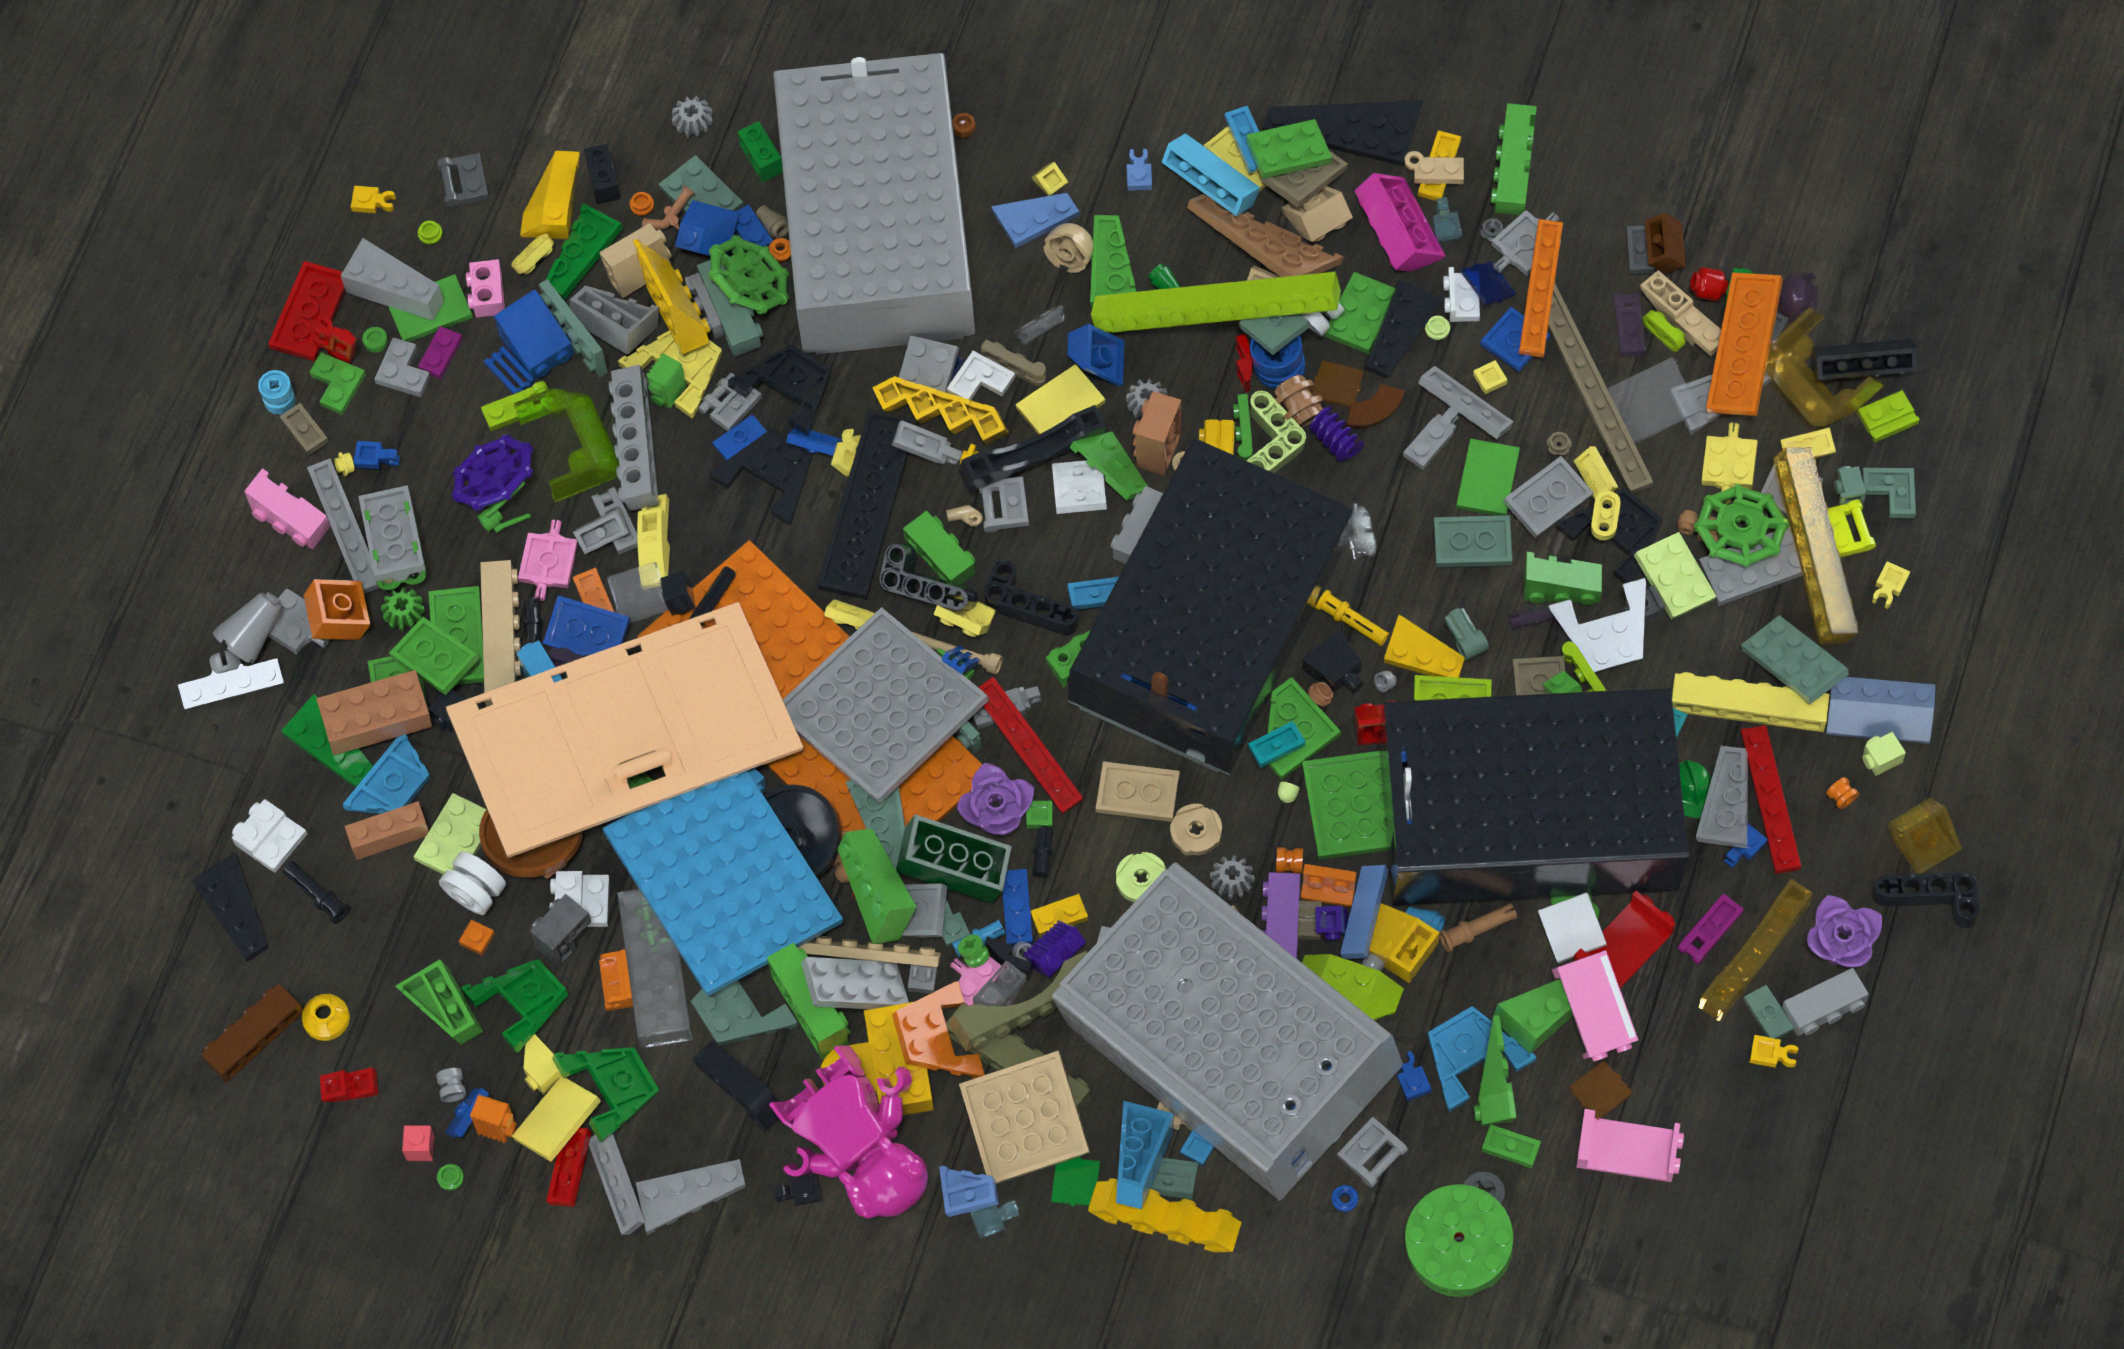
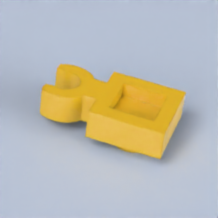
M354 186L351 210L352 212L376 213L377 207H380L386 212L394 211L393 204L385 202L387 200H396L395 193L385 191L380 194L378 187Z
M1754 1035L1750 1063L1776 1068L1777 1061H1781L1787 1067H1795L1796 1060L1789 1059L1787 1054H1797L1798 1047L1787 1045L1783 1048L1780 1047V1039Z

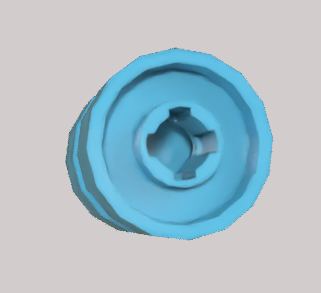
M278 370L265 373L260 378L258 384L264 405L273 414H284L293 408L296 402L290 379L286 373Z

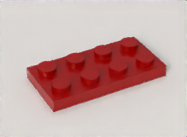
M307 261L303 262L268 343L270 349L316 362L321 347L313 344L314 336L318 337L314 334V328L326 327L320 323L322 316L329 318L333 322L346 291L341 279L342 271Z

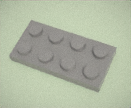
M1792 525L1785 531L1780 546L1781 552L1777 556L1767 557L1750 564L1749 567H1743L1742 564L1723 558H1713L1710 555L1699 559L1698 564L1717 596L1715 600L1718 606L1812 572L1813 567ZM1774 532L1769 533L1765 536L1772 539ZM1758 544L1754 549L1749 550V554L1764 547ZM1736 547L1728 548V550L1741 553L1742 550Z
M805 957L801 962L814 1007L875 1009L909 1003L897 963Z

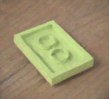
M1679 532L1635 553L1634 557L1651 586L1654 585L1671 620L1701 607L1717 597Z
M452 793L415 853V861L444 874L447 870H454L452 862L460 852L464 851L476 856L481 848L479 827L486 809Z

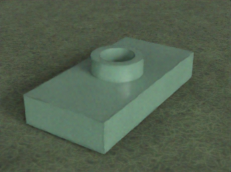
M1767 985L1744 996L1743 1001L1767 1037L1779 1039L1794 1030L1792 1023Z

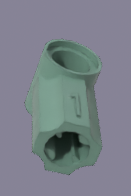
M1457 608L1444 618L1446 625L1456 640L1457 649L1465 657V661L1489 650L1484 634L1481 630H1476L1464 608Z

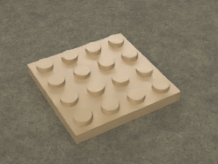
M1060 1051L959 1084L986 1175L993 1176L996 1184L1091 1153Z

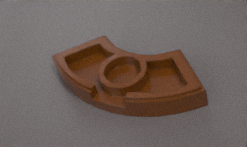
M1380 385L1378 392L1371 399L1362 402L1352 401L1346 427L1368 428L1390 417L1400 405L1405 390Z

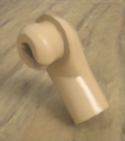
M969 505L946 510L948 522L962 520L973 527L979 526L982 523L981 513Z

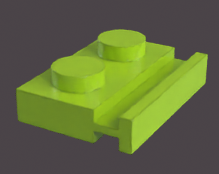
M1903 390L1864 406L1857 411V415L1868 434L1872 436L1874 443L1919 424L1920 420L1915 415L1914 409Z

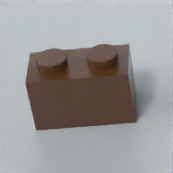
M1667 213L1645 220L1648 264L1664 274L1686 267L1682 222Z

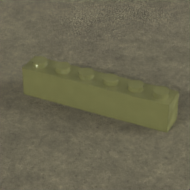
M962 1003L959 1006V1008L955 1011V1013L960 1012L968 1008L969 1006H967L965 1003ZM952 1015L946 1023L950 1039L963 1047L950 1028ZM1007 1034L999 1039L995 1037L980 1049L972 1048L968 1050L971 1054H979L980 1059L996 1071L1045 1055L1036 1048L1032 1050L1027 1047L1025 1041L1016 1034L1012 1036ZM1068 1075L1080 1113L1091 1098L1089 1085L1078 1077L1074 1079Z

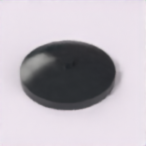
M785 785L770 790L763 796L816 878L819 879L835 861L838 854L837 849L842 839L841 822L835 807L825 796L807 786Z

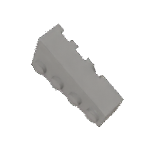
M362 238L341 274L346 293L432 321L444 303L440 287L437 283Z

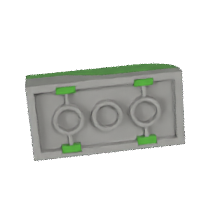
M408 485L358 496L373 572L378 586L383 590H392L403 582L412 585L424 581L427 572Z

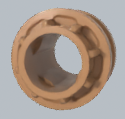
M1296 375L1281 383L1274 392L1277 397L1275 399L1276 402L1288 411L1284 415L1285 417H1283L1284 420L1286 418L1288 421V419L1293 418L1301 428L1310 425L1316 415L1323 410L1321 407L1324 404L1323 398L1320 395L1313 397L1311 391L1315 388L1312 380H1306L1302 375Z

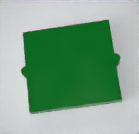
M1076 1157V1159L1073 1158L1056 1164L1051 1202L1070 1204L1071 1207L1076 1205L1089 1206L1096 1183L1098 1182L1100 1161L1084 1160L1081 1157Z

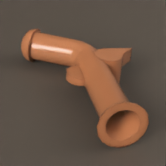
M683 185V191L673 206L665 207L664 213L666 216L664 219L644 218L642 220V227L650 223L657 230H664L671 225L679 229L680 219L678 214L690 196L695 193Z

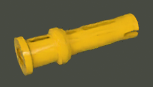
M1326 590L1322 594L1315 607L1318 611H1325L1333 617L1335 622L1340 623L1343 621L1359 633L1376 642L1379 646L1385 643L1390 634L1389 632H1386L1352 610L1347 601H1340L1331 595V591ZM1328 603H1331L1332 605H1334V606L1336 607V609H1334L1333 607H1331L1330 605H1328ZM1356 621H1359L1363 625L1367 626L1368 628L1373 630V632H1370L1366 628L1362 627L1361 625L1356 623Z

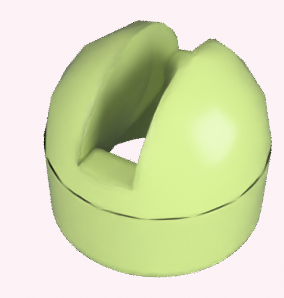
M1280 782L1278 796L1283 802L1290 803L1296 799L1300 788L1291 783Z

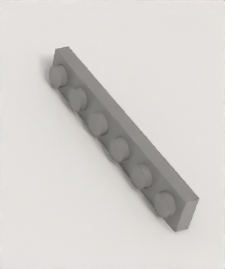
M331 458L307 467L353 581H361L364 594L379 589L380 587L375 580L370 553Z

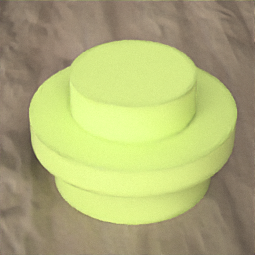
M1433 316L1425 325V332L1431 339L1441 340L1448 336L1450 324L1442 316Z

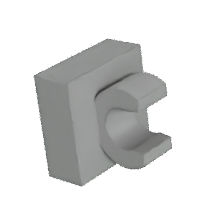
M911 965L908 991L930 994L935 992L937 967Z

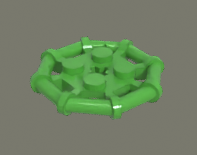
M737 235L732 236L730 240L719 245L711 246L709 250L711 264L708 276L729 299L728 302L732 305L736 303L756 310L758 314H765L767 310L779 304L784 305L788 301L787 278L789 277V272L770 253L768 246L765 245L763 247L746 241ZM732 250L733 256L729 257L725 252ZM762 259L768 264V266H769L773 271H770V270L768 269V267L763 263ZM720 264L724 265L726 271H723L720 268ZM777 281V289L772 287V282ZM766 295L769 299L765 300L762 297Z
M1734 484V487L1714 495H1706L1703 498L1704 504L1699 518L1694 523V530L1703 539L1710 551L1709 555L1713 558L1719 557L1742 564L1743 567H1749L1750 564L1770 556H1777L1781 552L1780 546L1785 531L1790 525L1789 520L1783 516L1773 500L1774 496L1770 493L1764 494L1741 487L1740 484ZM1733 497L1735 499L1733 503L1730 505H1727V503H1722L1723 501H1726ZM1742 497H1743V498H1746V499H1749V500H1752V501H1756V502H1758V503H1754V502H1751V501L1744 500V499H1742ZM1767 508L1772 518H1768L1767 515L1765 517L1763 509ZM1712 510L1718 512L1716 520L1709 519ZM1742 520L1745 521V525L1748 527L1741 528L1736 523H1740ZM1768 528L1775 529L1772 539L1765 536ZM1709 530H1716L1718 533L1717 537L1719 540L1717 543ZM1758 544L1764 547L1749 554V550L1754 549ZM1729 545L1742 550L1741 553H1737L1724 547Z

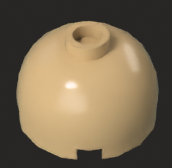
M1064 223L1055 227L1046 237V244L1043 247L1047 258L1054 266L1058 268L1060 264L1069 267L1067 272L1070 273L1080 272L1085 269L1094 252L1093 240L1090 234L1081 226L1073 223Z

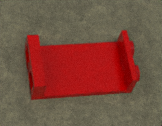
M1635 891L1632 894L1631 902L1603 930L1607 946L1588 953L1580 948L1575 953L1573 962L1606 951L1621 989L1674 933L1676 923L1668 912L1660 911L1655 907L1650 897Z

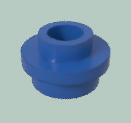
M1339 1186L1332 1193V1204L1339 1211H1351L1358 1203V1194L1351 1186ZM1347 1196L1350 1200L1347 1203H1343L1340 1201V1198Z

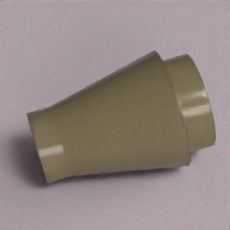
M766 205L761 206L757 210L756 216L760 219L771 237L778 239L787 235L789 232L788 219L785 216L771 210Z

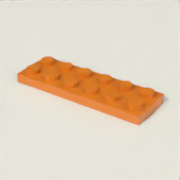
M1732 273L1706 406L1708 413L1757 416L1783 279L1781 275Z

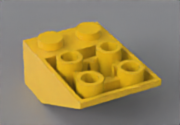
M1381 903L1369 953L1378 957L1384 963V968L1410 983L1438 945L1440 932L1419 918Z

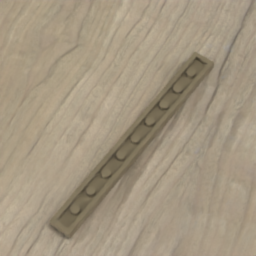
M1554 282L1548 330L1626 489L1634 494L1653 487V480Z

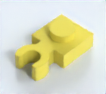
M853 429L843 431V442L837 443L831 465L846 477L850 474L856 448L861 435L853 436Z
M1887 561L1876 582V587L1881 589L1875 591L1872 603H1876L1879 597H1884L1887 600L1885 608L1888 609L1892 604V594L1900 595L1910 575V571Z

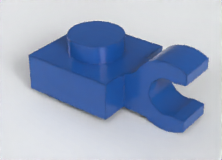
M357 441L353 463L355 468L380 469V463H385L389 466H399L400 456L397 455L398 451L396 449H383L381 442Z
M1747 824V848L1733 847L1726 854L1727 858L1724 862L1733 868L1743 856L1750 861L1767 844L1768 839L1750 824Z

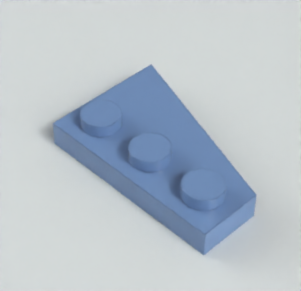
M1068 193L991 206L992 213L1015 248L1053 230L1061 224L1079 217V210Z

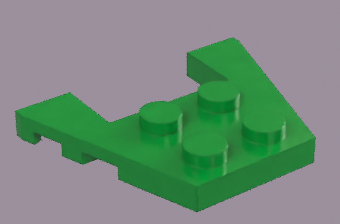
M539 959L507 970L508 974L497 978L492 976L484 978L483 983L471 987L470 984L461 987L463 994L475 1007L499 993L518 1013L522 1020L502 1032L504 1039L516 1053L524 1047L568 996L566 988Z
M634 1047L602 1049L601 1052L594 1053L576 1051V1054L565 1055L564 1052L555 1053L552 1058L563 1078L588 1069L611 1111L593 1117L589 1122L600 1143L604 1142L650 1102L659 1091Z

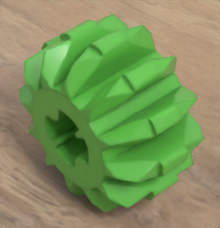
M402 587L400 593L392 589V597L385 596L384 601L386 604L381 605L384 621L386 623L389 622L392 629L399 626L400 630L404 631L408 625L410 628H413V622H418L421 619V615L425 612L424 606H422V598L417 596L413 589L408 593L404 587Z

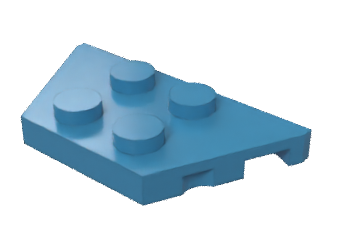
M407 735L397 737L343 803L345 810L382 814L409 805L429 781L430 775L424 764L421 763L416 750L413 749L408 741Z

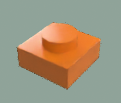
M471 920L458 942L461 946L483 956L495 932Z

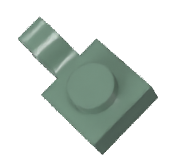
M946 900L942 938L946 947L952 946L951 942L969 935L970 932L961 913L952 914Z

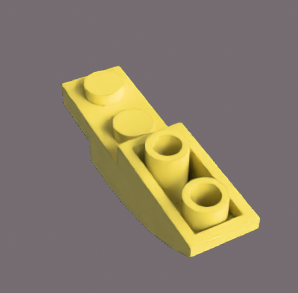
M667 494L658 495V505L642 508V511H638V557L643 589L660 587V578L668 576L670 545L667 541L669 498Z

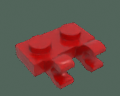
M322 316L320 323L326 327L314 328V334L318 337L314 336L313 344L328 350V354L336 359L350 364L354 359L357 338L347 329H339L336 326L333 328L331 320Z

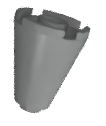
M270 592L266 594L259 593L215 628L213 635L220 643L224 639L228 645L227 649L237 657L248 663L250 661L254 663L281 609L278 605L279 599Z

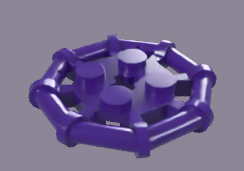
M505 434L500 439L481 446L478 444L474 446L473 452L459 467H455L453 471L455 479L452 497L454 501L463 502L473 507L475 511H481L485 506L505 499L507 501L510 500L514 491L526 478H530L533 473L531 469L532 445L528 442L518 441L512 438L510 434ZM511 449L516 450L514 454H510ZM464 481H469V484L464 487Z

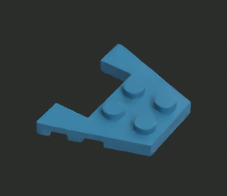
M1473 1006L1429 1031L1427 1035L1446 1107L1449 1112L1470 1099L1457 1076L1484 1061L1491 1020ZM1502 1032L1504 1041V1052L1502 1053L1515 1072L1536 1061V1056L1533 1053L1530 1054L1512 1037Z

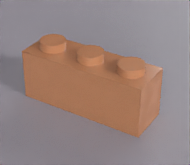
M419 801L345 826L356 860L424 838L429 832Z

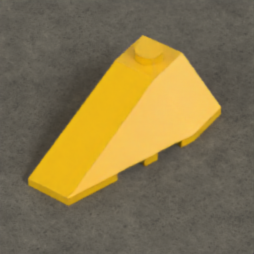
M555 151L523 213L521 237L537 238L542 234H548L551 239L569 238L580 152Z

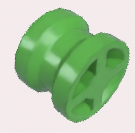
M968 935L958 944L957 949L969 967H979L989 958L990 953L978 935Z

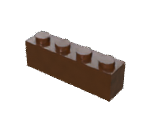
M278 983L274 988L271 987L266 990L258 1003L249 1006L236 1023L229 1024L216 1041L209 1042L201 1056L204 1062L225 1083H228L302 1015L303 1010L300 1004Z

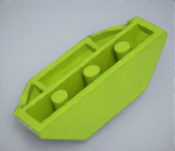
M1332 954L1304 956L1302 963L1373 1020L1395 1014L1404 988L1381 971Z

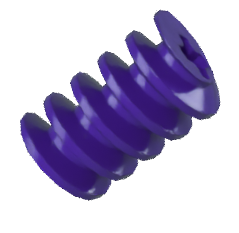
M1326 407L1313 419L1310 431L1316 434L1320 441H1323V445L1329 448V452L1335 455L1339 462L1346 461L1363 448L1364 442L1359 441L1355 444L1358 435L1352 434L1348 436L1352 429L1350 427L1342 429L1345 421L1340 420L1336 423L1339 418L1338 413L1329 415L1333 408Z

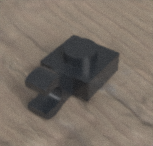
M817 1174L791 1178V1186H774L776 1202L794 1199L795 1206L822 1201Z

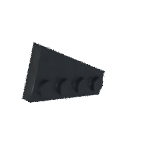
M1400 279L1396 283L1364 368L1384 378L1388 377L1444 299Z
M235 852L191 880L246 962L269 948Z

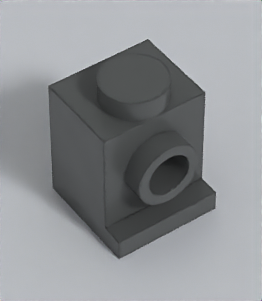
M1654 585L1646 590L1644 625L1662 618L1665 605ZM1627 599L1625 600L1623 612L1630 610Z

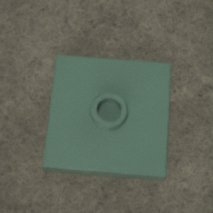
M1301 314L1243 319L1239 322V325L1244 332L1274 355L1310 327V322Z

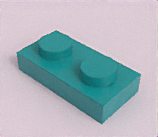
M1291 721L1248 743V749L1259 767L1262 768L1305 746L1306 741L1295 723Z

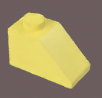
M534 1034L525 1045L523 1068L526 1078L524 1080L532 1090L538 1089L544 1095L562 1075L552 1060L554 1054Z

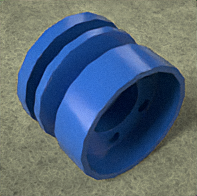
M1297 336L1274 355L1253 338L1251 339L1250 351L1255 376L1261 384L1268 388L1276 389L1284 381L1296 375H1304L1306 364L1300 336Z

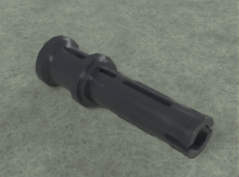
M294 861L289 862L284 867L282 873L315 901V907L327 913L334 924L341 922L347 916L350 906L346 903L342 904L335 897V893L332 890H325Z

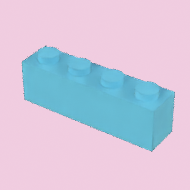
M1185 133L1168 143L1162 163L1229 212L1238 216L1254 205L1260 187Z

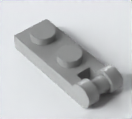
M615 487L607 489L608 492L602 495L595 494L591 496V499L600 517L617 508L621 509L629 533L612 541L618 555L637 548L638 539L637 532ZM612 501L613 503L609 506H604V504Z

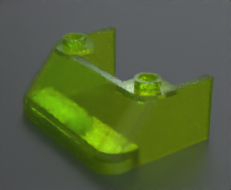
M551 388L514 403L520 425L547 414L566 409L583 448L572 452L568 458L571 472L548 481L554 502L617 477L616 467L620 466L619 460L590 396L581 392Z

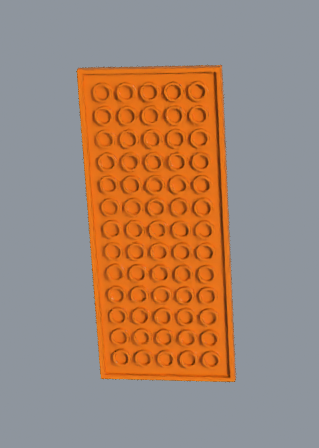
M749 540L693 588L695 606H698L723 567L727 566L735 571V578L712 611L739 602L783 700L850 636L833 622L831 618L825 617V612ZM668 609L642 631L637 638L684 622L690 618L695 609L673 616ZM715 619L704 622L702 629L716 625ZM800 736L803 750L764 764L785 785L807 786L825 796L838 813L842 831L866 829L845 782L851 779ZM953 736L944 742L899 785L905 826L915 814L937 822L942 821L958 806L960 797L971 791L973 776L982 764Z

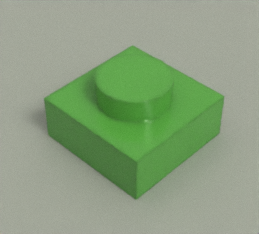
M1032 801L1026 815L1027 829H1038L1042 826L1053 828L1052 801Z

